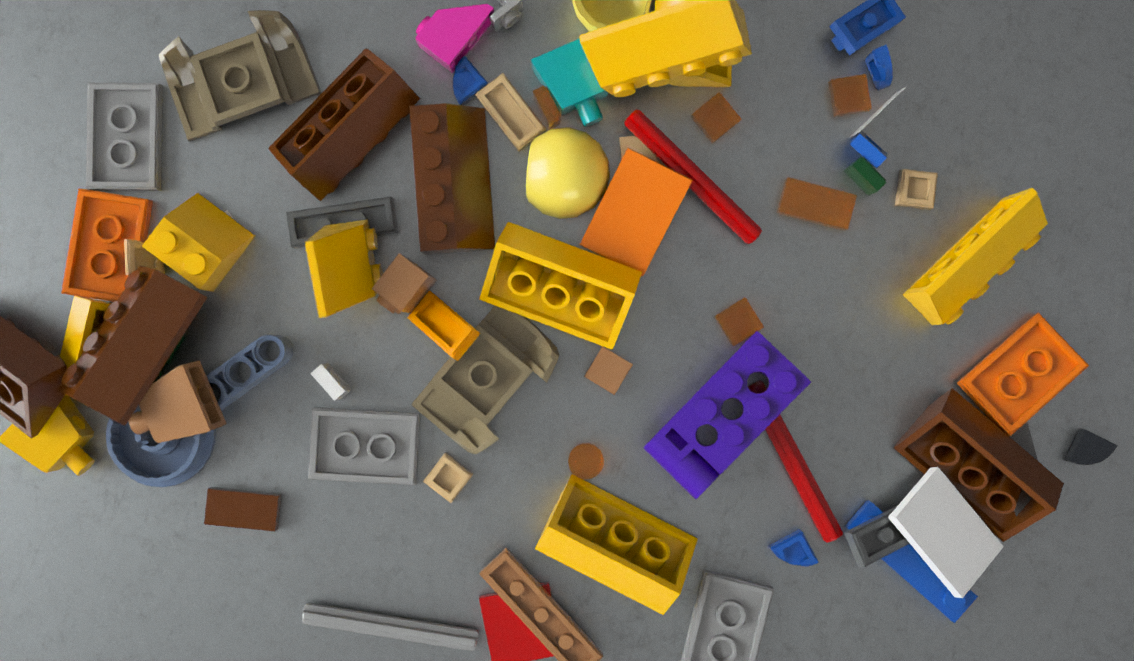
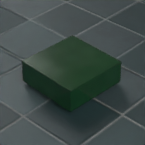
M864 157L858 158L844 170L868 196L879 191L887 183L886 179Z

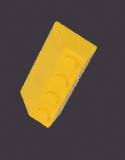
M688 0L579 35L580 43L600 88L615 97L630 96L636 92V88L649 85V87L664 86L670 83V78L680 75L685 77L698 76L705 73L707 67L720 64V66H732L740 63L743 60L742 57L752 54L744 11L735 0Z
M1033 188L1004 197L903 294L931 325H942L944 323L949 325L957 320L964 312L961 307L970 298L976 300L983 295L990 287L987 282L995 274L999 276L1009 270L1016 262L1013 257L1021 249L1026 251L1040 240L1041 235L1039 232L1048 223L1038 193Z
M507 222L496 242L479 300L613 350L635 296L642 272Z
M571 474L535 549L664 615L681 594L698 538Z

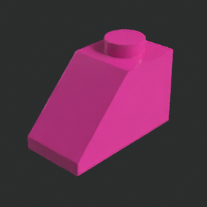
M489 4L437 10L432 17L426 16L420 22L416 29V34L418 35L415 37V40L420 49L453 74L461 58L464 55H468L490 27V16L494 13V8Z

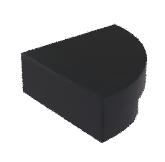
M1079 429L1065 461L1079 465H1093L1108 458L1118 445L1086 429Z

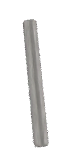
M307 603L302 613V623L306 625L467 651L476 650L479 632L475 629L314 603Z

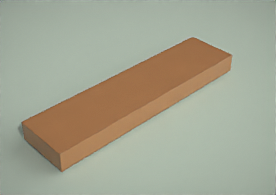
M507 547L480 571V576L558 661H599L604 657L603 652Z

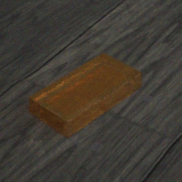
M788 177L785 180L777 213L846 231L849 228L857 195Z

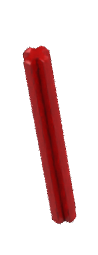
M636 109L628 116L624 125L667 167L692 179L689 188L746 244H751L760 236L762 229L643 112Z
M762 380L748 385V388L753 393L760 394L767 390ZM780 414L765 429V432L823 541L826 543L835 541L843 535V531Z

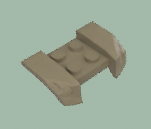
M270 10L248 11L249 17L257 31L255 33L195 55L178 36L159 54L166 81L189 142L222 130L221 125L283 102L291 105L321 94L306 50L291 21L282 13Z
M494 306L475 327L481 334L459 361L450 357L411 404L454 442L472 454H478L499 440L497 432L488 424L528 376L534 371L547 383L559 358V352L555 344L530 320L497 306Z

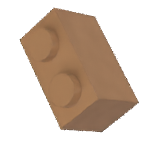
M399 253L372 289L379 294L376 301L390 312H396L397 314L401 312L411 313L437 279L412 260Z

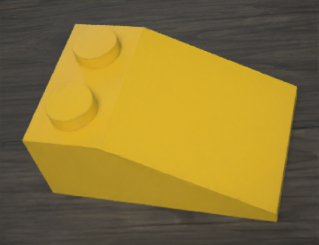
M368 220L325 225L305 241L319 318L328 317L376 296L377 293L372 288L383 275V269L381 264H375L373 250L378 249V240L375 229H369Z

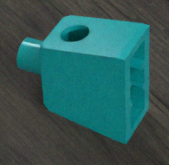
M580 38L531 59L534 74L562 115L577 110L584 127L591 126L603 119L597 101L607 97L608 92L600 88L580 43Z

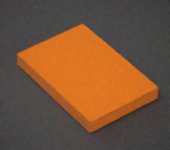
M628 147L580 245L609 260L641 271V276H644L692 179Z
M78 189L62 294L111 302L119 299L125 290V281L129 276L125 275L124 239L137 240L142 243L147 240L153 206L152 200Z
M1038 312L970 370L957 384L996 426L1008 436H1011L1080 375L1089 364Z

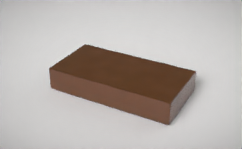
M208 488L204 524L275 532L279 526L282 494Z

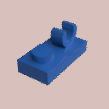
M867 0L835 20L829 26L836 35L831 41L839 52L845 48L850 56L898 25L906 16L895 0Z

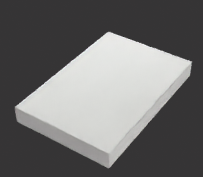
M930 467L888 517L954 597L963 598L1004 547L939 467Z

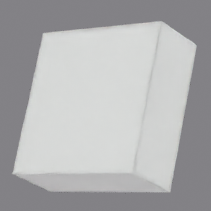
M329 363L321 364L310 373L334 401L342 399L352 390Z

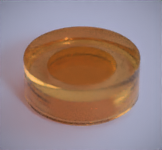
M580 443L569 454V468L578 478H594L603 468V454L592 443Z

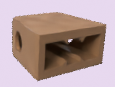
M200 360L180 365L154 382L139 404L141 410L133 413L129 419L130 428L135 434L140 435L150 431L154 441L157 443L206 433L227 424Z

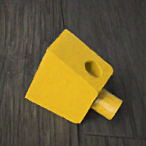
M67 395L63 397L37 436L31 439L13 424L0 436V443L46 473L60 470L67 465L77 476H80L95 462L82 449L94 436V431Z

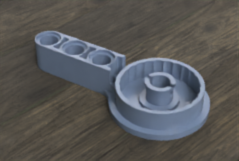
M281 335L261 336L206 375L210 386L215 383L220 387L221 397L217 402L221 411L291 360L293 346L290 340ZM272 341H275L280 347L279 357L274 361L266 353L267 346ZM243 362L249 365L251 369V374L247 381H242L238 376V367ZM138 405V407L136 408V410L134 411V413H136V412H138V411L141 410L140 407H139V405ZM109 418L106 428L108 452L116 466L131 479L151 487L174 486L194 477L208 462L216 439V429L206 433L158 444L153 440L150 431L140 435L135 434L130 428L129 421L124 426Z

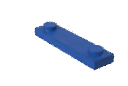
M867 500L846 523L845 527L850 530L884 512ZM911 544L881 558L953 623L962 616L978 597L971 590L963 598L954 597Z

